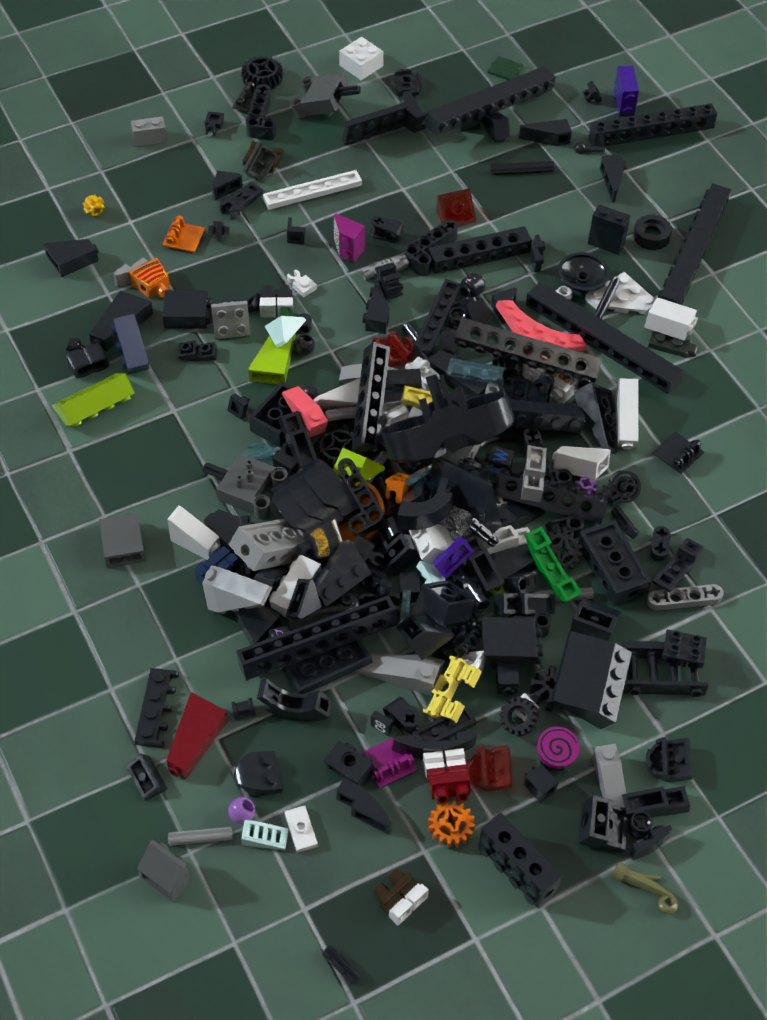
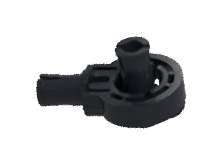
M620 470L611 475L608 483L602 485L604 489L600 494H603L604 498H607L611 505L619 502L629 503L639 496L641 482L633 472ZM622 474H629V475H631V477H628V476H620V475H622Z

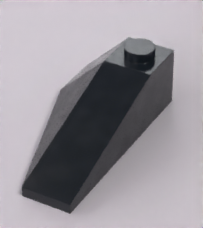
M591 382L574 391L575 404L581 407L585 415V421L601 447L611 450L610 453L616 454L617 435L613 431V427L616 426V420L613 419L616 406L612 391Z

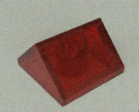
M470 188L437 195L436 213L441 223L447 220H454L458 225L477 221Z

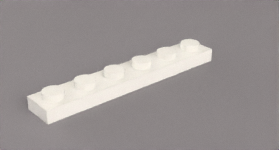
M357 170L264 193L263 200L268 210L362 186V180Z

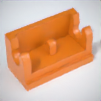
M397 472L385 480V483H387L386 498L389 499L391 496L390 492L395 491L397 494L395 497L396 503L401 504L402 498L414 487L415 476Z

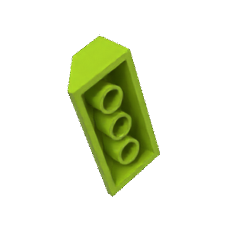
M115 373L53 404L52 407L65 425L76 427L83 423V419L87 417L89 419L99 415V411L103 409L105 411L110 410L119 401L121 403L131 399L130 395L135 392L126 373Z

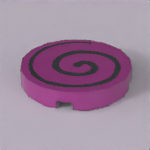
M557 726L543 731L538 738L536 749L543 763L555 769H562L574 763L578 757L580 747L574 733L567 728Z

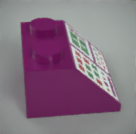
M335 213L334 241L340 257L354 263L363 253L365 226Z

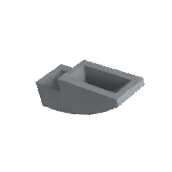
M527 446L521 499L541 501L547 448Z

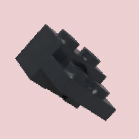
M595 795L585 800L581 808L578 844L596 849L605 847L620 852L626 849L628 822L625 808L614 805L613 800Z

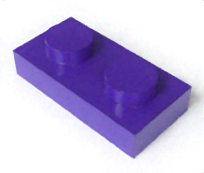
M460 536L432 564L446 579L474 553V550Z

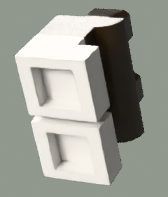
M395 869L389 876V880L394 886L389 889L386 885L380 883L374 889V894L380 901V908L399 926L412 913V910L414 911L428 898L429 889L423 884L420 885L416 882L409 872L405 875L400 870Z

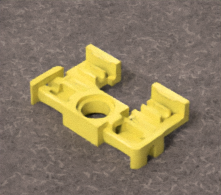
M450 656L451 662L444 675L440 674L432 690L434 696L428 708L423 709V712L432 718L439 719L442 716L457 723L465 707L458 701L451 702L459 682L463 680L474 688L482 671L475 666L468 665L461 658L457 659L454 656ZM449 683L448 689L442 692L443 686Z

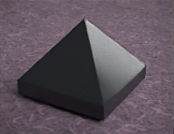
M256 293L247 300L248 313L260 310L259 293Z

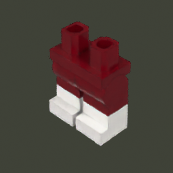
M464 748L445 750V765L442 751L423 753V768L432 800L435 799L438 805L449 802V797H457L459 802L468 801L470 778L466 767Z

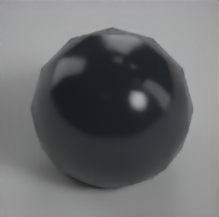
M300 334L294 339L293 348L297 354L307 356L314 351L315 341L308 334Z

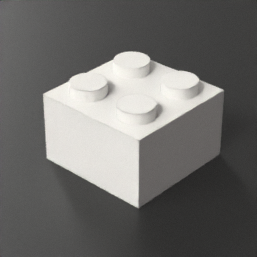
M360 37L339 51V66L358 79L363 80L383 67V51L365 38Z

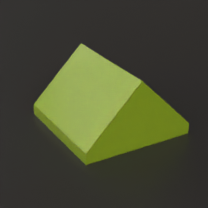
M342 448L333 468L336 474L343 480L337 468L338 463L344 458H349L355 463L364 481L385 470L383 465ZM346 467L345 470L348 475H353L350 468ZM356 482L353 485L357 486L361 482Z

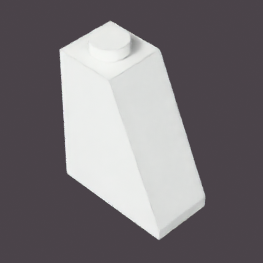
M561 446L553 453V470L568 469L573 475L596 480L609 467L611 450Z
M178 505L167 519L172 542L206 560L210 558L214 550L221 549L219 536L183 507Z

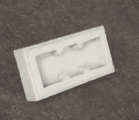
M305 805L284 811L296 852L299 853L318 847Z

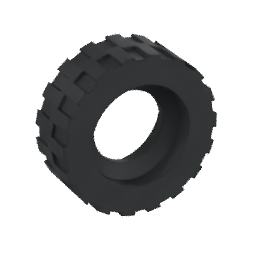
M648 214L642 216L635 223L634 241L637 242L638 246L640 245L647 250H660L670 242L672 225H670L666 218L659 215ZM656 229L661 232V235L651 236L646 234L644 230Z

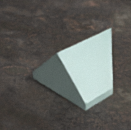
M280 316L267 324L265 328L275 346L279 348L289 341L306 319L304 317Z

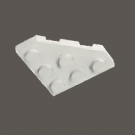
M625 272L616 276V278L620 279V284L608 309H614V312L628 313L629 311L639 312L640 315H647L656 299ZM610 281L601 289L586 294L585 300L595 309H597Z

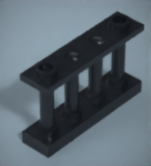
M622 642L621 647L632 652L629 662L630 680H625L623 693L630 695L705 696L708 682H700L699 670L690 668L691 682L679 681L677 659L675 664L669 663L671 681H659L657 659L662 658L665 642ZM637 658L649 660L650 681L638 680Z

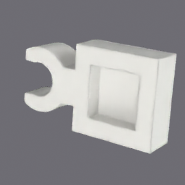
M294 270V277L287 274L288 282L292 283L293 289L302 297L309 295L317 289V284L307 275L301 277L298 270Z

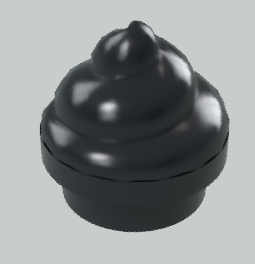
M70 337L66 351L70 353L73 350L84 349L79 338L75 337L74 339Z

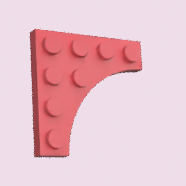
M513 300L498 301L496 304V308L514 333L579 352H583L587 348L586 343L579 334L563 333L539 324L522 312ZM525 350L528 355L532 354L531 351Z

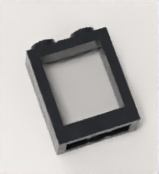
M420 368L387 370L385 387L412 386L413 388L421 389ZM403 391L385 392L384 403L401 401Z

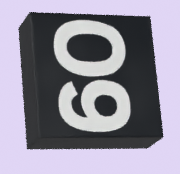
M374 711L371 715V726L389 736L392 731V720Z

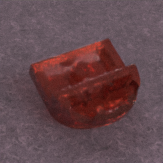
M390 331L386 337H375L371 342L390 347L389 367L406 365L414 354V342L407 336L405 338L398 336L396 331Z
M508 745L487 749L485 746L479 747L475 750L472 758L467 760L466 767L469 778L481 790L496 791L513 787L511 753Z

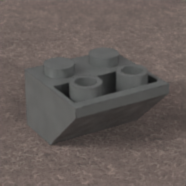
M152 839L137 868L139 877L170 901L174 902L190 883L187 862L180 855H173L164 843L160 842L158 844Z

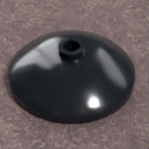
M577 252L565 256L560 261L557 272L560 281L565 286L578 292H593L601 289L608 282L610 275L609 267L603 259L586 252Z

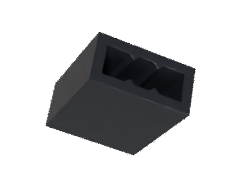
M598 204L592 215L588 244L619 255L626 242L631 215Z
M165 290L163 307L164 328L207 329V322H210V311H208V308H211L212 304L211 298H208V291Z

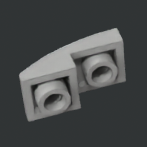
M141 258L131 267L125 264L113 273L115 286L120 287L130 284L129 272L147 263L148 260Z

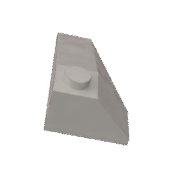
M213 565L206 572L202 583L208 610L219 614H225L229 610L235 612L239 608L244 607L251 609L264 606L272 590V587Z
M370 654L373 663L355 672L432 696V690L441 674L445 660L432 656L421 660L417 654Z

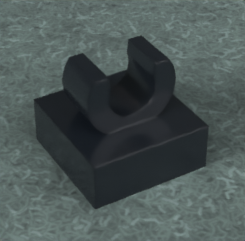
M593 80L587 83L589 89L583 91L587 103L593 99L596 103L603 101Z
M237 394L231 395L227 411L239 419L245 418L250 399L244 395L241 397Z

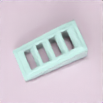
M245 820L241 838L242 846L285 850L289 830L288 828L258 821ZM250 831H254L253 837L249 836ZM259 832H263L262 839L258 838ZM268 833H272L271 841L267 840ZM277 834H281L279 843L275 842Z

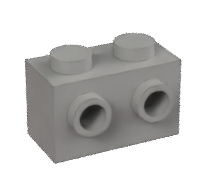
M163 116L131 121L135 147L167 142Z

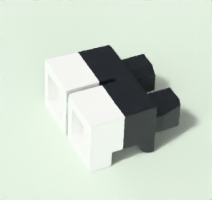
M272 285L264 286L260 292V317H276V303L278 317L282 307L289 308V312L293 313V294L289 285L280 286V290H273Z

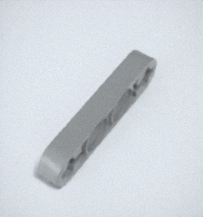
M716 584L675 588L671 592H667L664 589L654 590L648 595L647 605L650 609L656 611L714 605L721 602L724 591ZM696 593L700 596V599L694 600L690 597V594ZM677 595L681 600L675 602L671 600L670 596Z

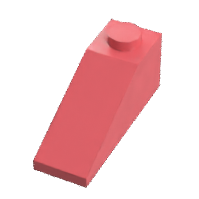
M299 386L282 392L291 411L299 412L303 426L307 428L310 438L325 432L328 423L327 418L319 405Z

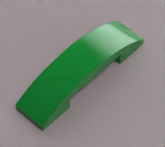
M541 526L526 533L525 538L531 555L544 579L558 597L566 603L581 595L582 592L573 577L568 578L549 545L552 542L543 527Z

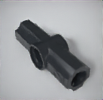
M460 565L448 577L477 600L474 611L482 613L483 610L488 608L490 603L480 591L478 579L474 576L469 577Z

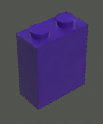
M618 66L614 85L619 116H635L639 88L634 66Z

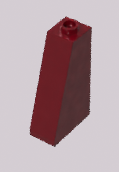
M193 692L190 694L166 760L168 771L173 776L187 779L228 722L227 711Z

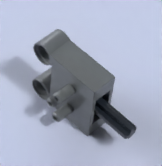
M343 73L316 77L308 76L300 82L306 94L305 98L301 96L295 97L291 100L290 105L297 118L325 113L330 117L333 114L332 112L337 111L343 96L360 94L361 87L359 85L349 86Z
M239 453L229 470L211 463H205L203 466L204 473L222 480L216 489L217 500L249 512L260 520L267 519L271 514L270 499L263 495L270 484L273 488L288 478L285 468L271 466Z

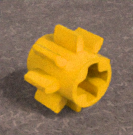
M96 195L88 196L83 203L86 214L91 213L92 216L100 215L105 208L103 205L104 201L101 197L97 198Z

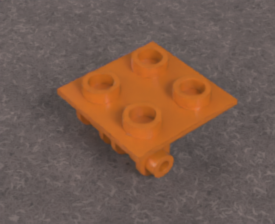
M179 215L175 217L162 246L195 253L205 227L185 224L184 218Z

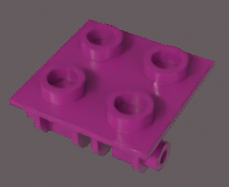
M393 738L360 753V755H363V753L368 755L373 760L375 770L372 777L379 789L417 771L413 764L414 758L412 754L402 755L392 751Z

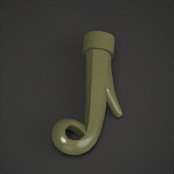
M618 862L612 875L613 879L619 882L624 881L661 897L658 905L664 913L673 914L677 911L678 902L674 895L654 882L661 879L659 875L637 872L629 869L627 865Z

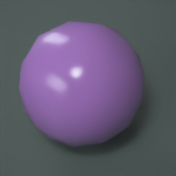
M245 797L234 799L228 808L230 819L234 823L244 825L245 820L253 819L255 805L250 799Z

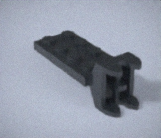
M414 89L404 92L400 104L345 121L342 138L344 145L354 144L357 141L369 139L378 134L382 135L393 129L397 130L403 125L413 133L427 128L423 122L427 112L422 113L417 105L418 100L414 99V97L420 94L419 90Z

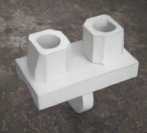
M417 357L413 362L405 365V369L420 368L422 387L425 390L429 389L425 377L437 374L438 380H440V375L430 367V362L426 359L423 360Z

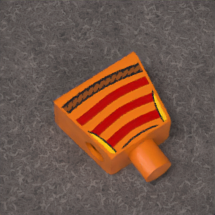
M158 258L129 272L131 285L148 298L157 294L162 298L165 297V290H168L170 287L169 277Z

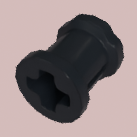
M252 697L248 698L247 701L231 702L235 720L246 715H256Z

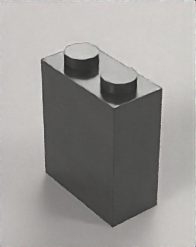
M127 513L121 516L99 519L107 568L146 562L138 513Z

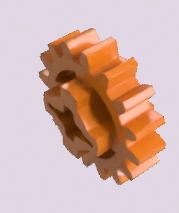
M453 800L452 805H449L448 802L443 807L437 804L436 811L431 810V817L428 818V824L430 825L428 831L433 833V840L439 838V845L446 842L447 848H450L451 843H454L456 848H458L460 841L466 844L467 837L472 838V831L475 829V824L473 823L475 817L469 816L471 809L464 810L463 803L456 806V801Z

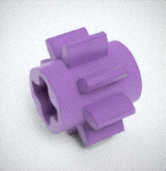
M581 477L580 482L575 481V488H582L589 494L597 493V482H593L591 478Z

